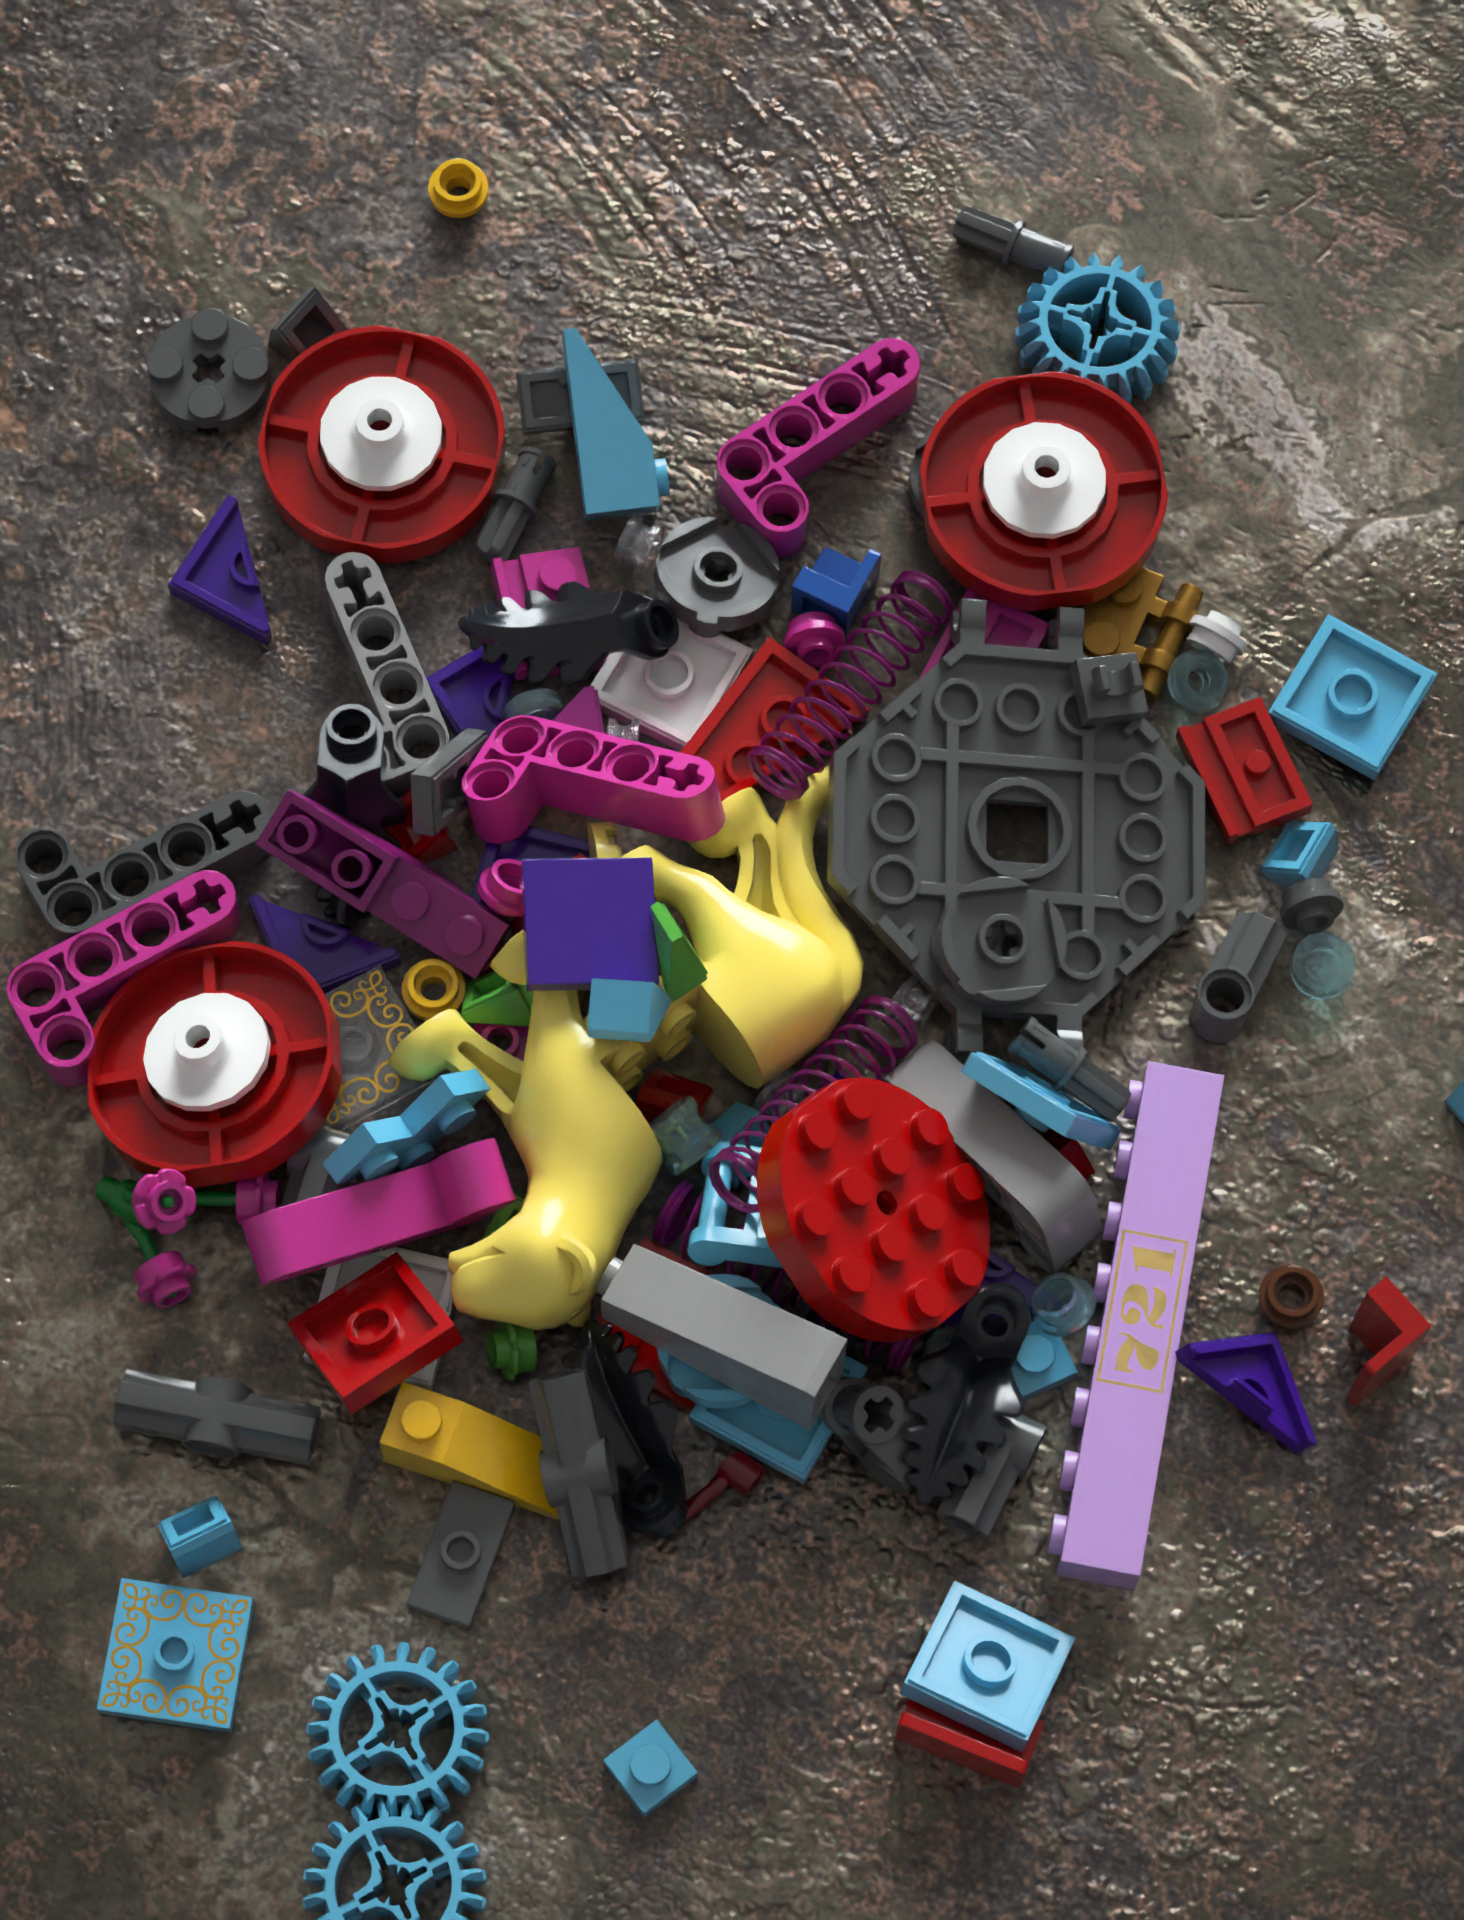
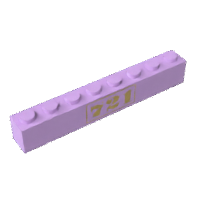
M1148 1061L1142 1082L1130 1080L1128 1089L1131 1092V1096L1124 1109L1123 1118L1135 1120L1132 1141H1119L1113 1178L1125 1180L1121 1203L1112 1201L1108 1203L1102 1235L1103 1240L1114 1241L1110 1264L1098 1262L1091 1301L1103 1303L1099 1326L1087 1325L1080 1361L1082 1364L1092 1365L1088 1389L1076 1387L1069 1426L1081 1428L1078 1451L1065 1450L1058 1489L1070 1491L1066 1516L1054 1514L1047 1553L1059 1555L1057 1576L1135 1590L1140 1578L1177 1361L1175 1351L1179 1349L1225 1075Z

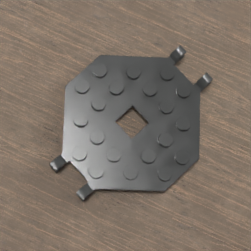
M962 598L959 602V611H953L950 615L951 639L954 643V648L942 657L940 662L917 682L915 681L885 707L854 737L852 736L836 750L829 759L827 882L951 1014L946 1050L962 1064L966 1063L971 1052H983L982 1017L1028 1020L1033 1016L1037 1021H1050V1031L1076 1051L1081 1046L1084 1048L1082 1017L1206 903L1205 781L1188 763L1183 766L1158 740L1161 736L1159 732L1145 718L1142 720L1082 727L1070 666L1076 659L1088 658L1083 653V608L1059 607L1057 619H1050L1048 622L1049 649L985 644L987 600ZM987 803L1045 807V864L999 861L989 856L986 851ZM997 876L1019 879L1031 885L1028 889L1037 893L1044 902L1048 898L1058 909L1067 934L1066 957L1050 985L1033 1000L1022 1005L1006 1008L990 1007L977 1001H966L958 997L952 989L951 981L945 976L940 966L935 944L936 931L941 915L949 903L971 883ZM993 927L992 936L986 940L988 948L995 950L1000 957H1007V952L1011 948L1017 947L1015 937H1004L1001 927Z

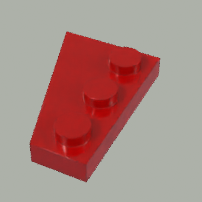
M771 637L765 641L681 750V753L705 759L713 766L721 801L745 788L752 787L754 790H757L761 787L748 768L747 754L754 746H760V739L765 733L775 731V722L779 716L790 714V704L795 698L804 696V688L807 683L819 679V672ZM820 684L811 688L809 697L818 698L829 703L822 692ZM825 685L832 698L843 709L857 717L862 716L861 709L848 695L834 687ZM806 702L798 703L795 708V714L805 716L817 722L809 712ZM811 702L819 717L827 725L840 733L848 730L842 720L833 712ZM865 705L868 715L871 709ZM791 719L784 720L780 725V732H787L802 739L795 730ZM796 719L803 732L815 744L823 747L830 742L819 730L808 723ZM848 719L852 727L859 723L858 721ZM776 736L769 738L765 743V746L773 747L785 754ZM782 737L789 750L800 761L810 755L805 748L796 742ZM755 755L760 768L769 778L774 779L776 776L764 762L763 756ZM770 759L774 767L780 773L786 771L777 762Z

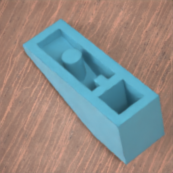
M563 329L562 344L584 521L658 512L660 507L659 496L670 495L666 459H654L652 442L577 329Z

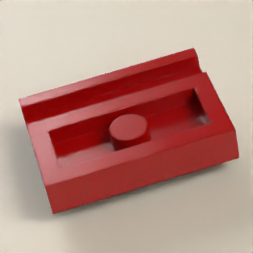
M1261 696L1205 717L1201 723L1190 727L1184 725L1177 729L1175 738L1187 763L1205 781V801L1226 845L1236 842V839L1248 834L1256 835L1310 814L1313 803Z

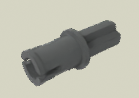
M965 206L961 210L953 229V236L957 240L1002 257L1003 265L1009 267L1012 262H1015L1042 274L1048 270L1049 266L1063 273L1064 263L1070 256L1073 257L1075 249L1074 245L1070 243H1063L1026 228L1027 222L1019 219L1015 224L972 206Z
M528 446L523 447L503 489L494 491L491 497L494 507L474 544V549L484 561L492 562L493 558L501 557L502 561H507L526 522L530 523L535 520L538 514L535 505L550 475L554 473L557 467L556 461L549 454L545 456L541 465L537 463L543 452L542 450Z
M1033 1016L1025 1022L1018 1031L1021 1034L1018 1037L1015 1036L1008 1046L1007 1050L1017 1054L1054 1081L1052 1089L1058 1092L1063 1088L1105 1120H1114L1123 1111L1130 1099V1090L1085 1057L1087 1053L1085 1048L1081 1046L1076 1051L1038 1023L1037 1019Z

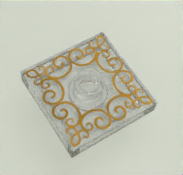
M380 965L325 994L339 1022L342 1083L335 1103L323 1123L324 1127L344 1131L434 1082L440 1076L438 1075L424 1082L410 1081L400 1076L388 1064L390 1056L400 1041L417 1027Z

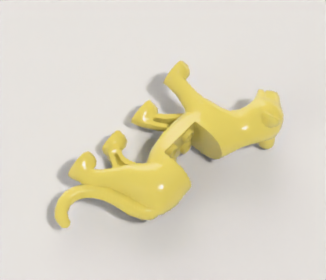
M829 765L824 768L822 773H814L808 777L810 787L799 800L786 801L777 824L769 816L759 794L752 787H748L722 801L725 822L716 835L702 841H687L697 852L709 858H725L737 855L739 871L734 893L725 888L713 876L697 869L680 865L650 845L638 847L621 857H652L655 900L664 902L678 911L689 931L692 947L708 972L706 974L708 978L706 981L673 1002L671 1000V1004L651 1042L590 1038L587 1031L588 1016L582 1018L578 991L555 990L533 991L530 1024L524 1061L503 1051L479 1035L466 1023L456 1009H447L430 1018L409 1033L395 1048L388 1060V1064L400 1076L410 1081L424 1082L446 1071L455 1073L477 1069L491 1088L483 1098L500 1117L524 1163L529 1177L527 1194L517 1215L487 1238L450 1252L448 1271L453 1275L451 1278V1296L459 1313L476 1319L497 1321L533 1330L554 1329L567 1322L576 1328L583 1327L584 1323L591 1317V1300L596 1294L599 1281L607 1266L615 1257L629 1222L640 1203L650 1191L663 1162L661 1147L653 1130L639 1108L627 1094L642 1079L644 1073L641 1070L658 1057H661L664 1061L675 1057L691 1042L693 1038L691 1032H694L736 1078L747 1086L759 1089L826 1040L840 1021L842 1015L850 1007L861 989L864 962L854 934L823 888L813 855V836L816 821L828 805ZM522 930L505 944L492 960L490 967L508 982L526 985L524 931ZM661 975L659 976L658 986L665 991Z

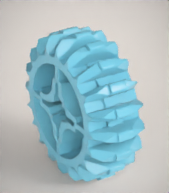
M1095 252L1088 258L1087 267H1081L1070 256L1064 263L1063 273L1049 266L1048 270L1043 274L1042 284L1033 282L1027 290V302H1023L1019 306L1017 314L1019 327L1016 328L1014 339L1017 347L1022 348L1019 356L1022 369H1033L1032 374L1057 371L1089 379L1115 392L1129 404H1131L1132 395L1146 401L1151 396L1153 384L1162 385L1165 382L1169 372L1168 366L1172 365L1177 357L1178 347L1175 341L1179 338L1180 325L1178 324L1179 321L1173 319L1175 313L1173 299H1161L1164 289L1161 285V280L1143 283L1145 271L1142 265L1133 269L1130 273L1123 271V261L1120 255L1111 262V267L1100 265V259ZM1083 302H1090L1084 305H1075ZM1117 307L1128 313L1134 320L1124 317ZM1104 319L1102 331L1104 336H1098L1095 348L1090 349L1092 334L1090 333L1096 332L1099 321ZM1054 340L1059 341V345H1058V346L1056 345V343L1054 342ZM1059 347L1072 351L1077 357L1078 362L1068 357ZM1112 362L1121 363L1114 366L1103 367L1105 364Z
M406 1642L398 1644L396 1649L397 1661L386 1662L385 1653L381 1645L372 1646L371 1657L374 1666L365 1670L355 1655L348 1657L346 1664L353 1677L348 1683L334 1673H330L325 1679L330 1690L338 1696L336 1700L324 1696H315L312 1701L313 1709L320 1715L329 1718L328 1721H313L306 1726L309 1738L327 1741V1743L316 1746L308 1752L311 1764L325 1765L333 1763L318 1777L321 1787L326 1790L344 1782V1786L336 1797L337 1805L344 1810L361 1796L363 1800L360 1808L366 1814L368 1821L374 1818L377 1811V1801L381 1798L387 1799L386 1806L389 1811V1817H400V1808H402L404 1800L408 1798L413 1809L414 1820L422 1822L425 1816L422 1803L431 1799L434 1805L443 1814H446L451 1810L447 1796L443 1792L444 1789L449 1786L462 1796H467L471 1791L470 1784L466 1778L458 1773L460 1769L472 1773H481L483 1771V1759L477 1754L467 1751L468 1748H482L488 1746L490 1741L487 1731L469 1728V1726L480 1723L487 1718L486 1706L484 1704L463 1706L477 1693L475 1682L467 1680L452 1687L451 1685L456 1680L460 1671L459 1664L454 1660H450L437 1673L433 1672L437 1655L436 1650L430 1647L425 1648L422 1652L418 1664L410 1663L411 1651L409 1643ZM395 1684L413 1685L431 1692L436 1698L430 1702H427L424 1698L412 1705H400L393 1702L381 1688ZM363 1699L373 1717V1725L370 1732L357 1741L359 1747L345 1756L343 1752L344 1728L350 1713ZM381 1710L386 1712L392 1723L400 1721L402 1729L406 1722L413 1725L408 1732L411 1740L410 1746L416 1760L410 1757L405 1747L396 1748L394 1740L390 1747L383 1744L388 1739L385 1728L386 1722ZM451 1714L454 1721V1736L451 1748L441 1765L433 1771L422 1750L423 1743L426 1737L438 1728L437 1722ZM386 1763H395L402 1766L416 1782L402 1786L382 1785L365 1778L359 1772L366 1767L373 1770Z
M384 1798L377 1799L376 1807L380 1818L368 1821L360 1805L352 1807L351 1814L357 1828L350 1833L342 1823L336 1820L332 1821L328 1829L333 1838L339 1843L337 1848L333 1849L324 1843L318 1842L312 1848L313 1855L319 1861L327 1864V1868H308L304 1870L303 1879L306 1883L323 1888L322 1892L309 1894L302 1899L305 1911H326L327 1914L316 1920H371L378 1917L390 1918L391 1920H421L418 1914L421 1898L429 1890L437 1887L436 1881L450 1874L452 1880L451 1895L447 1908L440 1920H470L462 1916L464 1911L484 1912L487 1904L484 1897L478 1894L467 1893V1889L479 1887L487 1882L484 1869H463L464 1866L473 1862L480 1855L477 1845L469 1843L456 1849L453 1847L464 1833L463 1825L459 1821L450 1823L443 1831L438 1832L437 1828L441 1823L443 1815L442 1809L433 1805L427 1810L422 1822L413 1819V1809L409 1798L405 1799L402 1804L401 1817H389V1811L386 1806L387 1799ZM388 1838L416 1840L430 1847L439 1856L430 1861L423 1858L412 1863L400 1862L393 1858L382 1840ZM364 1849L372 1867L371 1878L366 1886L353 1893L354 1899L340 1906L339 1889L343 1874L352 1859ZM380 1862L386 1864L391 1876L398 1875L400 1884L405 1877L411 1880L412 1883L405 1888L407 1898L405 1903L411 1916L410 1919L404 1917L399 1904L392 1905L389 1897L385 1903L378 1900V1897L385 1893L383 1883L385 1878L379 1865Z

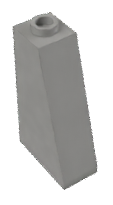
M633 1244L624 1261L614 1257L604 1271L597 1286L596 1292L603 1295L601 1299V1315L603 1319L809 1431L812 1430L843 1375L848 1339L639 1245Z

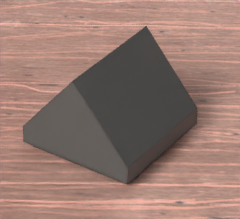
M309 286L271 328L268 346L292 362L315 343L348 329L316 287Z

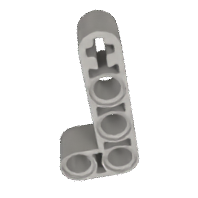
M344 553L332 560L325 574L330 612L370 708L383 726L384 747L381 780L399 799L411 788L410 774L432 757L414 758L407 754L409 749L419 743H428L438 748L435 752L437 753L450 742L448 729L378 565L372 558L363 553ZM356 586L361 594L364 593L366 607L358 611L357 602L349 587ZM376 636L386 637L392 641L389 646L377 651L369 650L362 646L366 640ZM394 690H409L415 694L412 700L404 704H392L385 700L386 696Z
M930 1039L894 1068L892 1072L883 1077L881 1081L906 1090L944 1116L949 1131L954 1137V1142L971 1165L976 1167L981 1173L984 1180V1191L1011 1215L1016 1235L1026 1252L1046 1272L1050 1274L1056 1273L1103 1233L1101 1219L1091 1187L1081 1173L995 1093L963 1074L961 1070L964 1065L937 1041Z

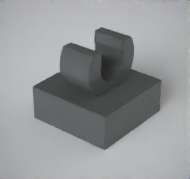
M1136 652L1076 659L1070 666L1082 727L1142 720L1149 712Z

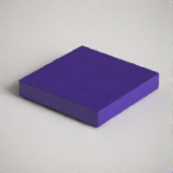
M652 857L522 859L520 867L526 991L591 990L592 978L644 981L659 984L658 951L650 906L655 903Z

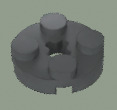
M201 309L194 316L182 319L170 326L157 339L147 357V370L156 406L170 422L184 430L198 432L197 427L205 429L217 427L218 433L234 430L250 421L266 402L271 373L267 350L262 339L250 326L236 318L225 316L218 309ZM206 363H217L221 365L219 369L222 379L215 383L207 378L199 383L195 380L199 374L198 367Z
M700 517L684 522L674 528L661 545L653 574V582L659 599L666 602L675 613L676 618L687 623L695 635L703 638H713L720 635L722 631H736L754 624L772 608L778 588L779 560L769 541L751 526L740 522L737 529L727 525H717L718 517ZM711 567L717 573L727 570L730 574L727 577V581L716 582L705 576V568Z
M997 876L971 883L949 903L941 915L936 931L935 944L940 966L945 976L951 981L952 989L958 997L966 1001H977L990 1007H1014L1033 1000L1050 985L1066 957L1067 934L1058 909L1048 898L1044 902L1037 893L1028 889L1031 885L1019 879ZM993 927H1001L1004 937H1015L1017 947L1011 948L1007 952V957L998 956L995 950H990L987 946L986 940L992 936Z

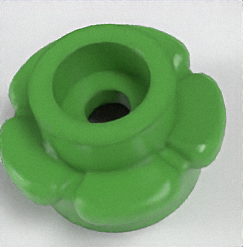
M498 1322L497 1330H489L486 1335V1352L490 1367L493 1370L501 1369L503 1376L509 1381L515 1380V1375H518V1373L533 1372L537 1361V1348L533 1329Z

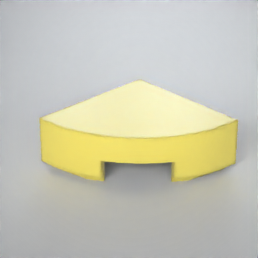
M612 822L587 823L589 858L622 857L621 847L615 845L617 829Z

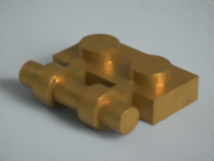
M1142 567L1130 581L1114 593L1092 604L1083 605V653L1090 658L1136 652L1146 700L1156 701L1164 683H1171L1179 667V661L1176 659V656L1185 636H1189L1193 629V626L1189 623L1193 615H1200L1197 609L1204 593L1197 586L1184 583L1180 586L1174 601L1167 602L1159 599L1157 596L1162 587L1164 576ZM1145 622L1161 628L1153 648L1146 649L1136 645Z

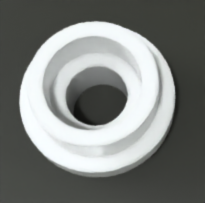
M1211 610L1207 617L1193 615L1189 622L1193 629L1186 639L1187 643L1204 656L1218 663L1229 665L1235 654L1243 655L1247 648L1246 642L1239 637L1243 628L1219 612Z

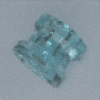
M691 1094L679 1099L649 1123L661 1147V1151L665 1155V1167L672 1176L680 1174L695 1164L723 1137V1134L715 1124H706L698 1115L699 1104Z

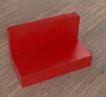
M1387 1276L1366 1293L1349 1326L1352 1332L1374 1355L1363 1365L1346 1396L1354 1407L1358 1406L1413 1359L1431 1327L1428 1321Z
M909 1699L905 1711L902 1712L894 1739L1020 1789L1045 1721L1037 1720L1021 1753Z

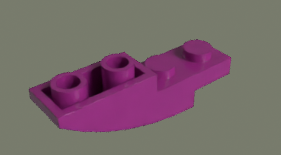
M291 789L286 792L255 843L363 913L369 911L474 979L481 976L513 924L462 892V886L358 824Z

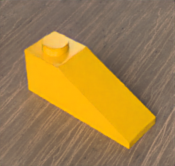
M401 1382L379 1442L383 1462L452 1484L454 1480L515 1501V1505L559 1520L557 1508H551L543 1486L539 1458L543 1445L540 1436L466 1402Z

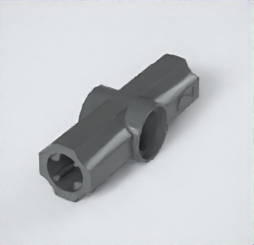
M567 1369L531 1379L529 1382L530 1397L534 1406L536 1423L543 1445V1450H540L539 1454L543 1486L551 1508H557L572 1577H591L610 1573L613 1570L628 1566L630 1562L629 1551L626 1547L624 1528L615 1495L619 1493L616 1463L608 1438L601 1436L587 1369Z
M126 1369L117 1393L113 1423L115 1428L125 1431L179 1440L184 1447L210 1456L235 1458L241 1452L309 1466L319 1433L321 1409L319 1406L310 1405L309 1403H299L284 1400L283 1398L254 1394L250 1387L223 1378L198 1377L196 1382Z

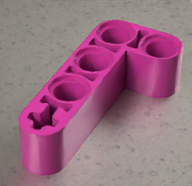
M885 338L874 343L729 439L720 448L716 465V493L721 503L737 523L740 522L751 526L766 538L774 548L778 558L788 557L797 553L804 546L807 538L809 503L805 493L797 483L906 411L914 403L920 371V358L916 349L907 341L898 338ZM837 403H845L851 405L856 410L849 414H838L829 409V407ZM787 436H798L807 443L800 447H789L782 444L780 440ZM747 468L753 470L758 475L750 480H739L731 476L730 473L737 469ZM774 514H786L795 521L787 526H776L766 519Z
M530 715L514 716L501 722L493 730L461 781L475 833L480 839L488 843L501 844L520 837L527 830L542 805L691 842L706 840L716 835L725 822V813L714 768L707 760Z
M213 870L193 873L30 958L12 971L8 978L6 989L11 1006L19 1025L44 1070L55 1083L63 1087H78L87 1084V1062L96 1052V1040L86 1015L104 1007L132 976L142 968L173 951L225 943L236 934L240 927L241 913L233 883L226 875ZM210 901L212 906L220 908V910L209 914L207 909L204 907L200 908V906ZM180 914L183 916L185 926L189 925V928L181 931L177 918ZM157 928L169 932L166 940L160 945L149 947L138 943L140 936L147 930ZM105 958L112 962L109 970L103 975L91 977L81 973L84 965L92 959ZM49 988L55 991L52 999L43 1006L31 1007L24 1004L27 995L35 989ZM75 1040L85 1044L82 1052L73 1059L59 1060L53 1057L56 1048L63 1042Z
M490 1138L454 1149L424 1165L266 1211L242 1221L241 1226L261 1286H266L462 1227L496 1213L515 1202L516 1198L496 1139Z

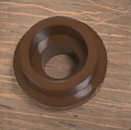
M1286 1264L1274 1268L1264 1277L1258 1291V1303L1263 1315L1275 1326L1288 1330L1301 1329L1311 1324L1320 1314L1324 1304V1291L1321 1282L1313 1272L1303 1266ZM1285 1289L1294 1290L1300 1295L1302 1304L1296 1308H1288L1280 1302L1279 1293Z

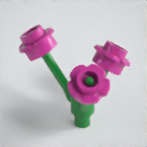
M167 1168L159 1170L158 1174H146L138 1183L131 1179L121 1182L111 1176L102 1178L96 1187L97 1199L109 1204L110 1211L125 1220V1226L137 1241L147 1260L134 1273V1278L139 1286L137 1295L140 1301L147 1304L155 1303L159 1309L174 1306L191 1294L190 1280L194 1279L197 1275L195 1265H187L179 1251H168L160 1254L150 1236L151 1229L156 1228L161 1234L178 1232L185 1226L186 1217L194 1213L196 1205L236 1206L237 1222L241 1225V1222L248 1218L280 1207L282 1202L280 1180H270L269 1174L265 1173L257 1178L237 1181L236 1192L194 1191L192 1187L185 1184L186 1178L182 1173Z

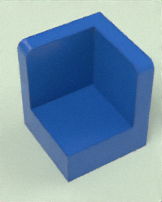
M830 548L823 549L813 568L810 569L803 566L793 583L791 611L798 615L812 611L828 613L835 618L836 623L843 629L846 638L879 579L882 554L869 549L862 563H859Z

